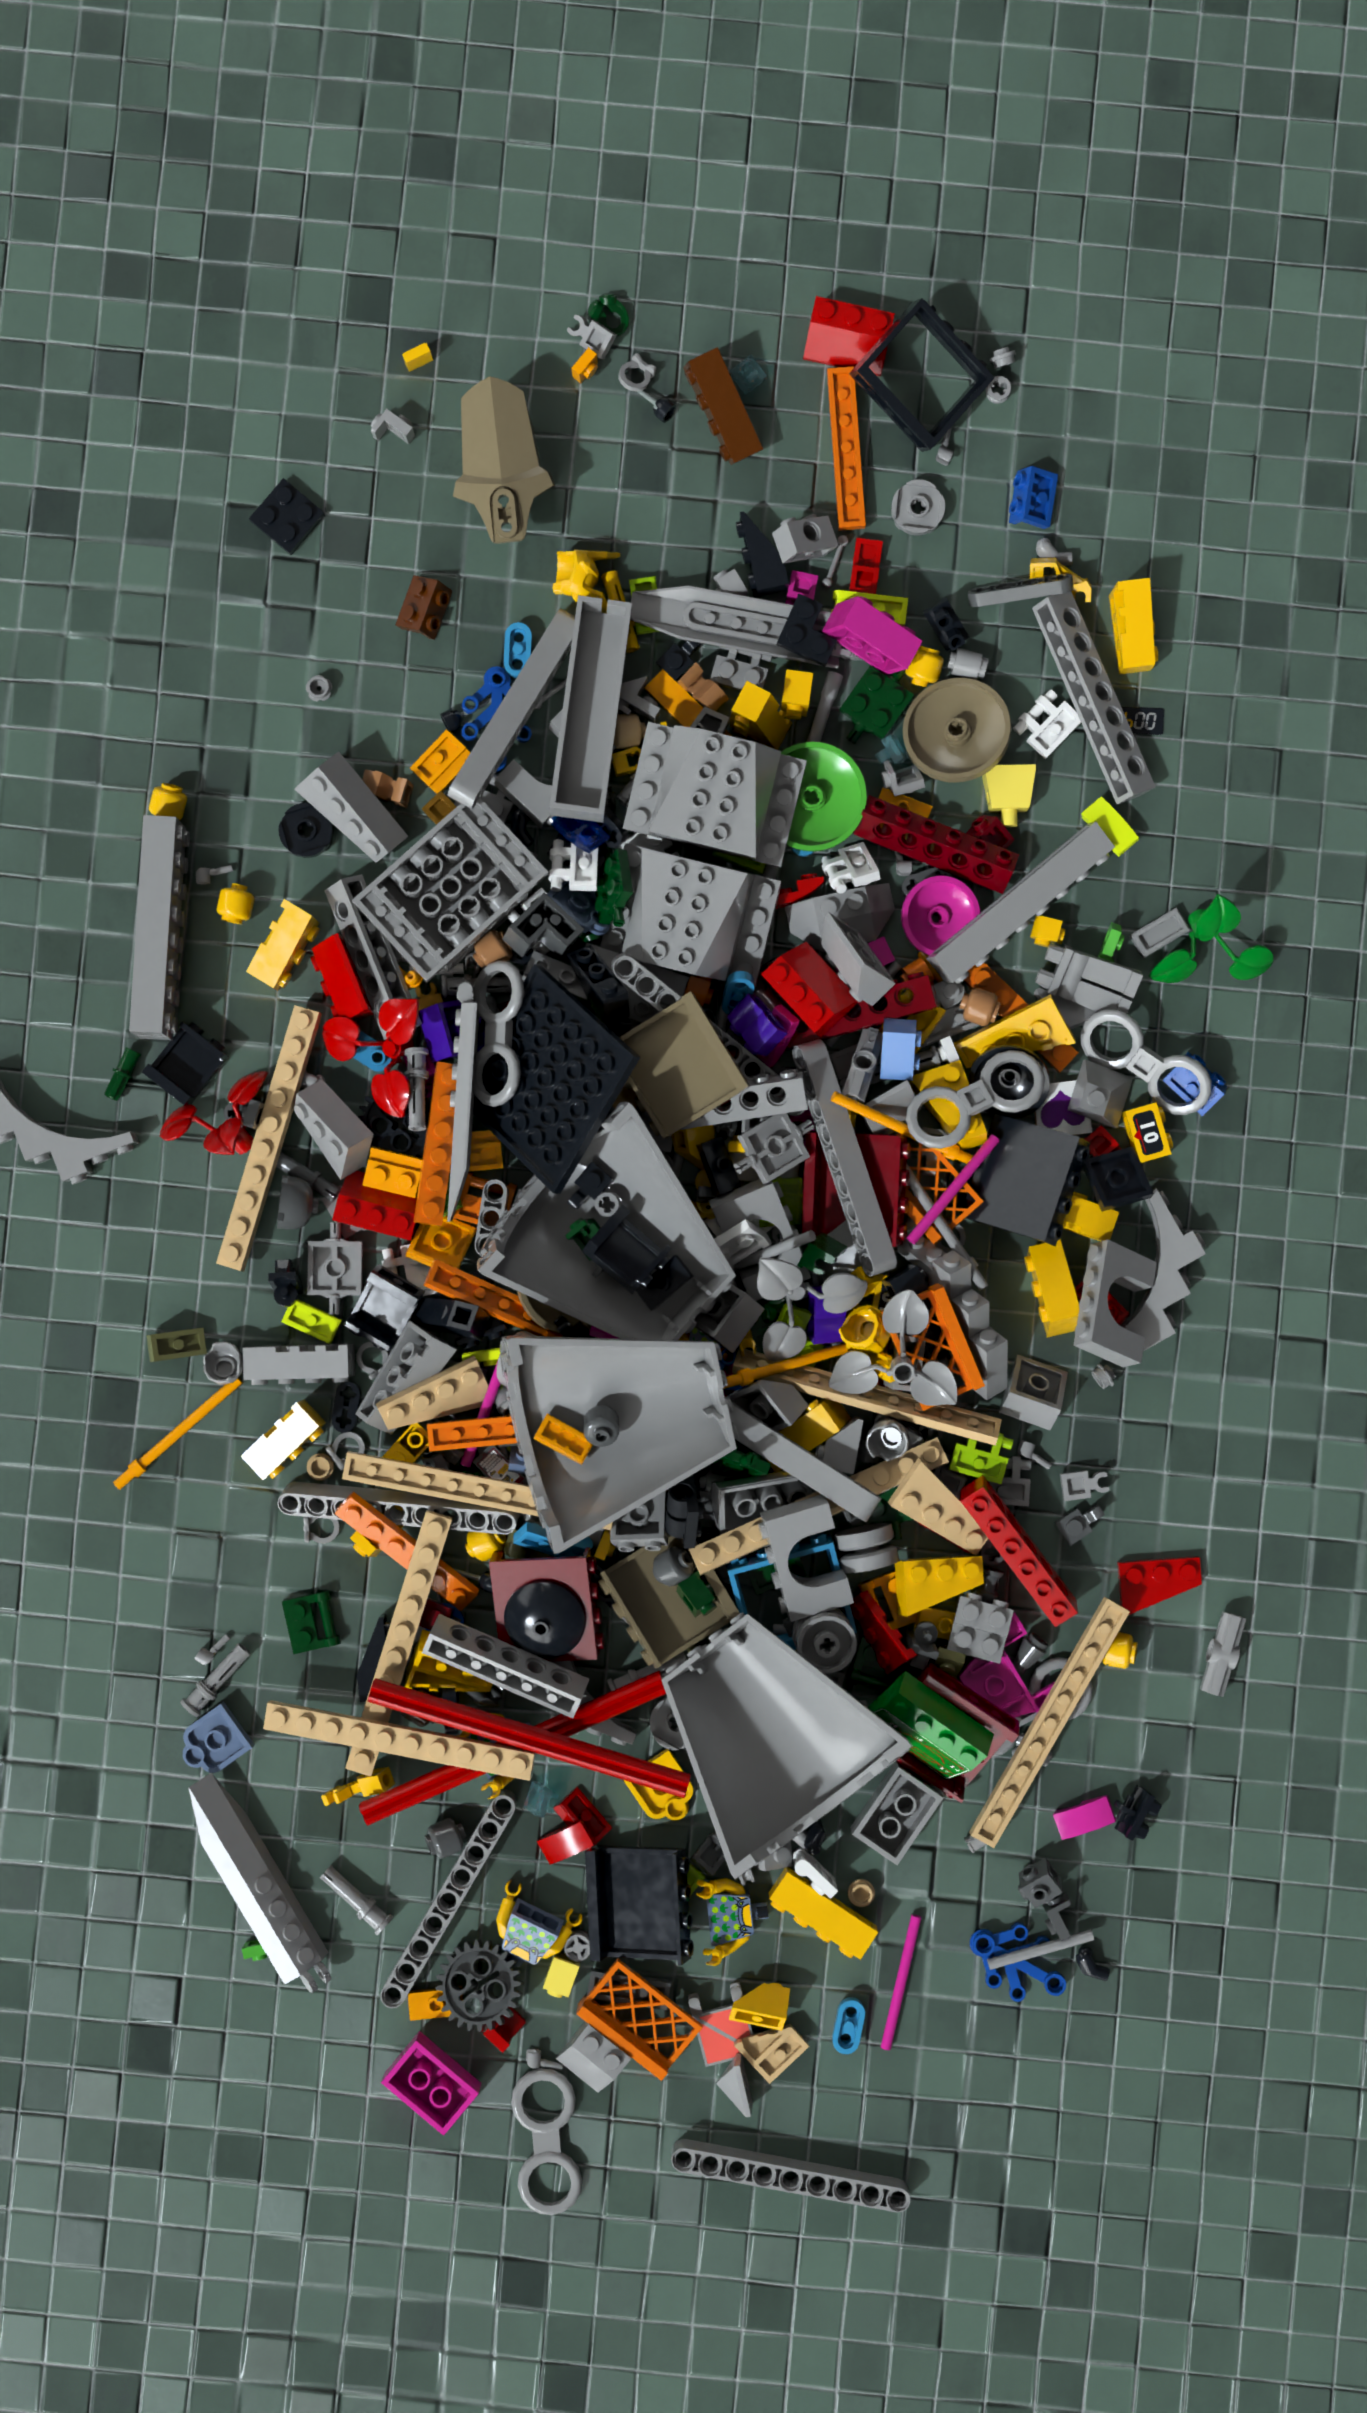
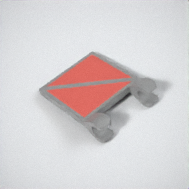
M740 1982L730 1984L733 2002L743 1997ZM689 1994L688 2003L692 2017L703 2025L697 2036L705 2066L708 2067L732 2061L735 2055L740 2053L734 2046V2042L737 2039L753 2035L751 2024L729 2020L733 2004L702 2011L699 1994Z

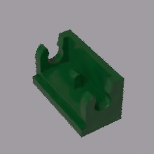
M821 1232L814 1241L808 1244L797 1266L800 1268L805 1267L816 1274H824L825 1270L819 1268L816 1265V1261L821 1259L828 1264H834L836 1259L845 1252L847 1246Z

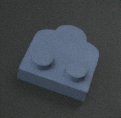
M564 881L561 891L554 892L551 890L547 893L554 902L584 928L582 933L590 931L595 935H604L610 929V924L599 923L598 911L595 909V891H570L569 881Z
M223 1701L185 1730L183 1739L186 1746L183 1749V1759L190 1767H202L209 1773H216L255 1745Z

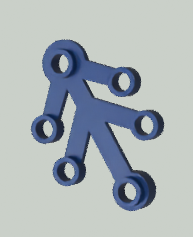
M495 666L488 669L484 675V685L472 696L464 698L462 709L465 713L472 714L476 712L479 703L491 694V705L472 723H466L463 726L461 734L465 740L471 741L476 738L478 731L492 719L500 706L502 694L506 696L511 688L510 675L504 668ZM498 675L502 678V682L496 684L493 682L492 677ZM473 701L475 708L468 709L465 703ZM524 725L522 730L527 731L528 737L521 738L518 735L516 740L520 743L528 742L532 735L531 729ZM471 727L474 729L475 734L468 736L465 733V729ZM506 756L496 772L504 769L507 762Z
M1017 1922L1012 1925L1011 1929L994 1934L987 1929L976 1930L971 1935L969 1944L973 1953L982 1957L986 1971V1984L990 1988L995 1989L1002 1984V1977L996 1969H989L987 1959L993 1958L992 1955L1000 1956L1038 1945L1041 1941L1048 1942L1050 1939L1047 1936L1041 1935L1036 1938L1035 1942L1008 1950L1001 1947L999 1944L1014 1939L1023 1941L1027 1938V1927L1023 1923ZM1017 1928H1023L1024 1933L1021 1936L1015 1935ZM981 1938L988 1940L985 1946L978 1945V1941ZM1027 1960L1004 1966L1010 1985L1008 1992L1011 1999L1015 2002L1022 2001L1026 1996V1991L1020 1984L1016 1968L1042 1982L1050 1995L1059 1996L1066 1989V1981L1063 1975L1057 1971L1048 1973ZM996 1975L998 1976V1981L990 1983L989 1977ZM1057 1978L1059 1980L1058 1984L1051 1986L1049 1984L1050 1979ZM1019 1988L1022 1990L1020 1996L1012 1995L1013 1990Z

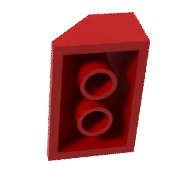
M816 296L803 360L835 367H855L892 326L895 313ZM887 347L869 366L876 376H881Z
M336 933L312 948L314 956H311L310 959L315 971H321L324 980L320 983L326 997L331 996L334 1003L330 1007L333 1016L348 1017L356 1022L373 1015L374 1013L343 937Z
M807 942L782 954L761 974L819 1037H822L858 1003L850 994V988Z
M355 1171L345 1178L338 1195L332 1218L333 1221L412 1241L419 1224L414 1223L417 1197L412 1198L363 1186L365 1173Z

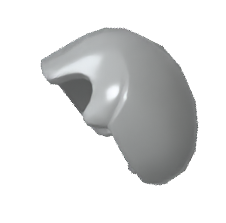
M227 1341L213 1343L211 1350L203 1357L204 1373L210 1381L216 1384L232 1383L243 1372L242 1354L235 1345Z
M887 1419L875 1423L869 1430L866 1447L873 1458L880 1457L888 1462L903 1456L908 1450L910 1436L901 1423Z

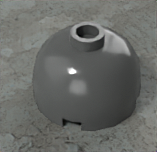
M282 1176L277 1228L288 1230L304 1227L309 1222L311 1214H317L319 1198L313 1197L312 1187L303 1179Z

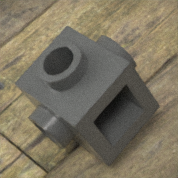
M1047 1858L1033 1865H1028L1019 1872L1020 1885H1018V1890L1023 1899H1029L1035 1908L1051 1902L1056 1896L1063 1893L1061 1876Z

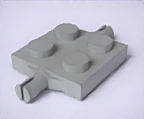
M787 1113L772 1115L738 1135L737 1137L745 1150L746 1157L734 1164V1168H738L736 1172L741 1174L752 1167L756 1170L762 1183L766 1184L808 1159L810 1155L804 1146L802 1136L814 1130V1125H810L812 1121L807 1119L802 1124L796 1126L791 1122Z
M330 1222V1239L308 1241L307 1295H322L329 1298V1314H340V1298L348 1295H361L363 1292V1242L341 1239V1223L336 1222L335 1233V1222Z

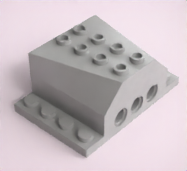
M648 722L623 829L781 868L807 760L783 755L781 751L721 733L674 725L673 728Z
M480 798L473 809L460 803L352 899V902L417 973L428 982L443 968L447 972L474 950V944L490 930H496L501 926L513 910L517 911L520 909L521 904L528 898V892L548 875V871Z
M625 843L623 849L627 850L633 894L627 900L624 907L625 924L621 927H616L612 920L610 929L602 937L600 947L613 952L628 954L635 960L722 981H726L727 977L733 972L746 971L753 976L754 987H757L782 881Z

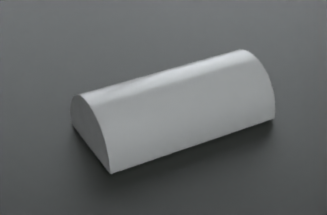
M786 1471L715 1482L711 1487V1500L719 1534L722 1535L761 1517V1512L788 1505L817 1491Z

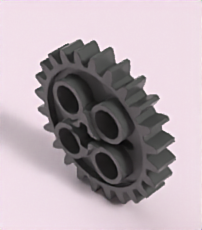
M475 1940L474 1948L470 1941L465 1942L464 1950L460 1946L455 1947L456 1956L447 1954L446 1957L450 1963L440 1965L445 1973L436 1976V1978L443 1981L442 1985L435 1987V1990L443 1991V1995L437 1999V2001L446 2002L442 2012L450 2010L452 2013L448 2020L452 2021L459 2018L457 2027H463L467 2023L468 2031H473L476 2025L479 2032H483L486 2025L489 2030L495 2029V2021L499 2025H504L505 2019L503 2015L508 2018L513 2017L510 2007L518 2008L520 2005L514 1999L515 1997L523 1996V1993L517 1990V1986L523 1985L524 1982L516 1978V1976L522 1973V1970H514L513 1968L518 1960L509 1961L510 1953L507 1951L501 1954V1944H497L492 1949L491 1940L486 1941L484 1946H482L481 1940ZM482 1958L486 1959L489 1964L486 1974L482 1973L479 1969V1962ZM499 1971V1976L482 1985L481 1990L472 1992L463 2001L460 2000V1996L476 1987L478 1981L486 1980L494 1972ZM459 1974L464 1975L467 1980L464 1989L457 1985ZM496 1982L500 1983L503 1987V1994L500 1998L493 1993V1986ZM473 1998H477L480 2001L481 2008L478 2013L471 2009Z

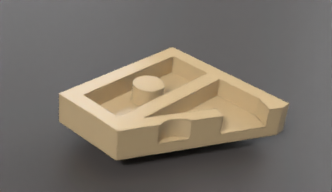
M791 2024L784 2025L782 2031L770 2029L737 2039L734 2042V2046L769 2084L809 2047L808 2042Z

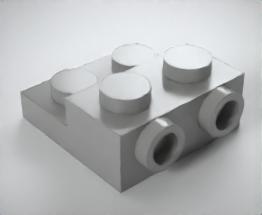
M668 1490L613 1521L610 1541L614 1547H618V1550L621 1552H632L634 1547L645 1546V1549L648 1551H659L661 1546L668 1545V1533L665 1530Z
M967 1592L966 1597H959L947 1649L1000 1664L1014 1610L1008 1609L1009 1603L993 1599V1603L989 1604L982 1602L983 1596Z

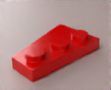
M1198 1556L1117 1562L1120 1604L1130 1611L1129 1615L1202 1585L1200 1557Z
M868 1590L853 1598L854 1603L850 1604L852 1615L860 1623L866 1641L871 1644L877 1655L878 1664L884 1668L887 1675L917 1656L912 1648L907 1650L900 1640L903 1636L898 1629L893 1630L886 1623V1614Z

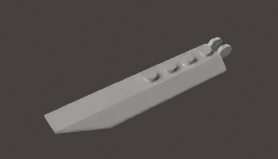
M689 585L632 592L630 620L682 640L819 665L776 645L793 605ZM820 611L813 629L824 634L821 631L832 612ZM836 642L826 667L838 669L839 657L854 661L860 660V658L851 651L842 649L841 645Z
M469 982L460 983L457 989V998L462 1004L461 1009H456L455 1025L460 1026L459 1037H454V1053H458V1064L453 1063L452 1080H456V1091H451L450 1107H455L447 1222H452L470 1169L474 1109L472 1078L473 1063L478 1048L480 1016L477 1012V1003H474V988Z
M209 1773L188 1787L200 1843L283 1984L300 1977L307 1990L314 1993L318 1990V1987L312 1975L307 1971L314 1967L319 1978L324 1983L329 1982L332 1977L326 1966L321 1962L329 1952L246 1812L216 1777Z

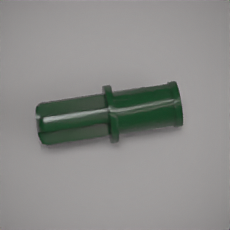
M127 1047L125 1048L116 1069H112L114 1074L104 1092L106 1097L115 1101L120 1099L128 1080L133 1078L131 1074L141 1056L140 1053Z

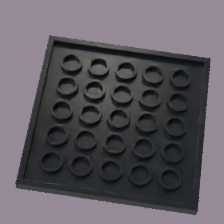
M533 964L523 982L524 997L517 1015L511 1019L513 1020L512 1049L518 1057L521 1069L519 1086L510 1100L496 1107L483 1104L474 1094L473 1114L552 1193L561 1194L641 1057L541 965ZM499 1053L487 1059L482 1072L483 1085L486 1091L491 1095H495L504 1088L508 1079V1065L505 1058Z

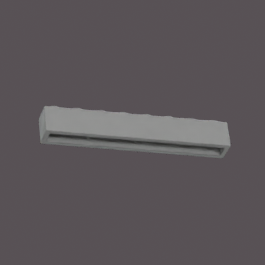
M1097 822L1086 824L926 959L945 983H960L969 976L968 970L974 965L978 967L990 958L989 952L994 948L999 950L1010 941L1008 937L1014 931L1019 933L1030 924L1028 920L1035 914L1039 916L1050 908L1048 903L1055 897L1060 899L1070 891L1068 886L1075 880L1078 883L1090 874L1088 869L1094 864L1099 866L1110 857L1108 853L1115 846Z

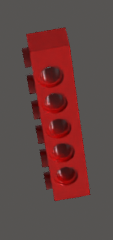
M982 1475L961 1489V1503L1052 1624L1057 1627L1078 1614L1076 1598L986 1478Z

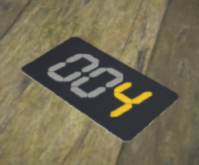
M1122 707L1133 734H1163L1164 709Z

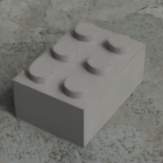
M895 1761L851 1825L852 1835L895 1865H898L943 1800V1795L937 1788L924 1782L918 1775L909 1769L903 1768Z

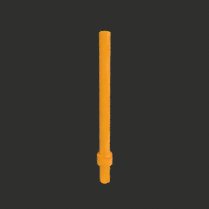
M833 1092L831 1096L832 1102L916 1140L909 1132L907 1124L839 1092ZM956 1144L942 1149L933 1148L941 1152L942 1156L952 1161L955 1159L965 1164L974 1156L961 1150L960 1146Z
M846 1343L752 1370L750 1368L738 1370L737 1374L726 1377L727 1386L723 1389L739 1384L740 1386H746L760 1378L843 1355L848 1352Z
M240 1378L221 1387L139 1460L137 1458L128 1465V1469L113 1481L114 1485L121 1490L134 1477L139 1478L147 1471L146 1467L236 1390L243 1383Z

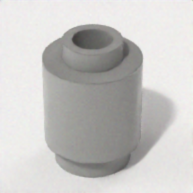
M957 648L956 653H950L947 668H951L952 675L974 680L977 678L983 679L989 658L983 657L981 653Z

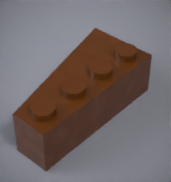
M718 347L688 361L683 367L686 378L696 394L699 407L705 412L709 420L707 423L712 435L717 436L721 444L719 451L724 461H729L730 465H733L763 450Z

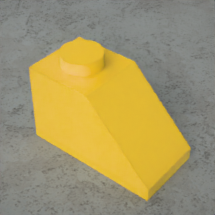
M778 1983L761 1984L733 2002L729 2020L782 2031L787 2018L790 1988L783 1987Z

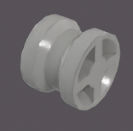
M575 1929L564 1946L565 1953L570 1960L581 1962L590 1955L589 1933L582 1929Z

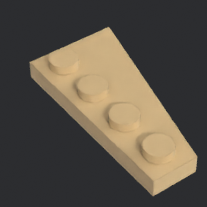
M472 1356L376 1403V1406L387 1429L390 1430L480 1408L488 1389V1384L475 1356Z
M918 1458L889 1499V1505L970 1553L977 1555L988 1540V1537L961 1501Z

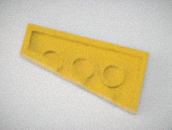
M1050 994L954 1042V1046L966 1068H971L980 1054L995 1046L1011 1044L1025 1047L1031 1051H1044L1053 1049L1054 1046L1075 1044L1076 1040Z

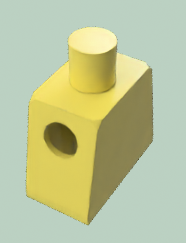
M1036 764L996 765L989 772L982 775L988 810L991 813H1001V823L1007 828L1017 827V812H1027L1030 808Z

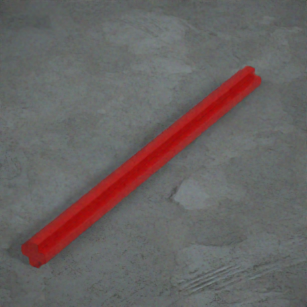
M660 1671L654 1672L586 1702L578 1707L574 1718L559 1714L534 1727L567 1737L572 1736L666 1694L661 1681L663 1679ZM496 1742V1744L511 1746L505 1743ZM444 1765L361 1802L359 1810L363 1815L364 1822L368 1826L484 1775L486 1772Z
M375 1678L367 1702L678 1797H685L691 1774L380 1679Z

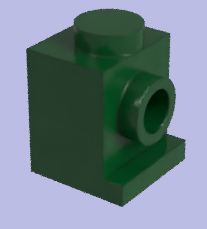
M698 1571L693 1573L688 1579L680 1582L676 1590L695 1618L700 1614L706 1616L717 1607L714 1603L715 1593L713 1588L707 1581L703 1583V1575H700Z

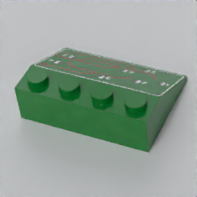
M906 1671L868 1707L912 1743L913 1747L908 1751L910 1755L946 1780L972 1771L988 1756L994 1734Z

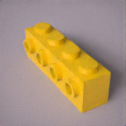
M790 1867L784 1868L769 1891V1899L772 1901L770 1904L782 1913L786 1910L794 1915V1921L802 1927L807 1928L809 1925L817 1931L816 1935L827 1943L833 1941L839 1945L838 1949L847 1957L852 1958L855 1956L861 1960L878 1934L877 1925L835 1897L830 1899L825 1893L823 1896L819 1895L810 1885L811 1881L803 1876H799Z

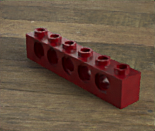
M871 795L867 798L866 807L861 813L863 817L853 833L856 836L1001 894L1004 893L1019 857V854Z
M923 972L908 975V981L898 983L897 979H894L896 984L883 995L887 999V1007L883 1011L876 1010L875 1005L871 1006L862 1000L858 1002L861 1007L859 1017L853 1019L848 1012L822 1037H819L810 1028L805 1033H801L796 1028L785 1051L793 1049L796 1045L817 1039L823 1041L884 1023V1018L901 1019L940 1008L932 977L929 975L924 976ZM909 988L913 991L914 997L910 1003L904 1004L901 1001L900 995L903 990ZM788 1009L799 1020L801 1019L796 1012L794 1013L793 1009Z

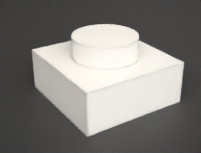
M950 1036L937 1042L939 1047L936 1049L941 1063L946 1062V1064L960 1060Z

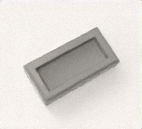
M1176 907L1134 932L1129 937L1141 957L1145 958L1189 932L1190 929Z

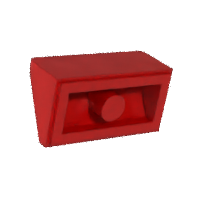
M578 1787L553 1807L567 1826L583 1819L595 1840L594 1846L612 1829L611 1825Z

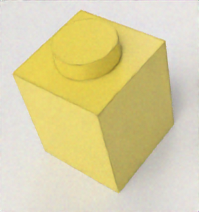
M562 1952L553 1955L544 1980L543 1989H546L548 1994L557 1998H562V1996L569 1997L580 1962L570 1960Z

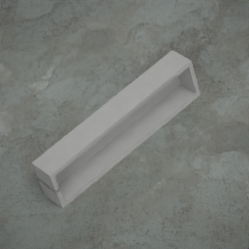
M578 595L549 815L602 823L604 821L632 603L608 599L606 614L601 613L602 598Z
M143 815L129 1032L140 1039L173 1040V1033H177L178 1019L174 1017L175 1007H178L180 1002V993L176 990L177 980L181 979V964H178V953L183 951V938L180 937V927H184L185 913L181 911L182 900L186 899L187 894L186 884H183V875L188 872V858L185 857V847H189L190 833L186 831V827L177 817Z

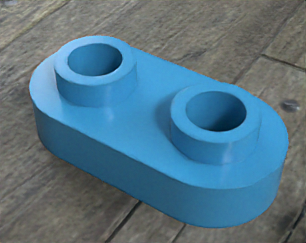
M520 622L513 623L507 628L504 644L505 670L511 677L517 678L532 654L531 630L526 624ZM520 634L524 636L522 642H516L514 637ZM521 661L523 665L520 669H515L513 667L514 662Z
M736 971L727 977L722 995V1010L729 1015L748 993L753 995L754 978L750 973Z
M360 1031L358 1037L360 1041H376ZM382 1046L357 1047L356 1055L353 1057L375 1072H383L384 1068L393 1060L384 1054ZM376 1053H381L383 1056L382 1061L379 1063L373 1060Z
M854 1997L843 1999L837 2009L832 2042L834 2048L841 2054L853 2053L860 2043L865 2009L862 2002ZM849 2007H854L856 2012L849 2015L846 2013V2010ZM843 2034L850 2035L848 2041H842L840 2038Z

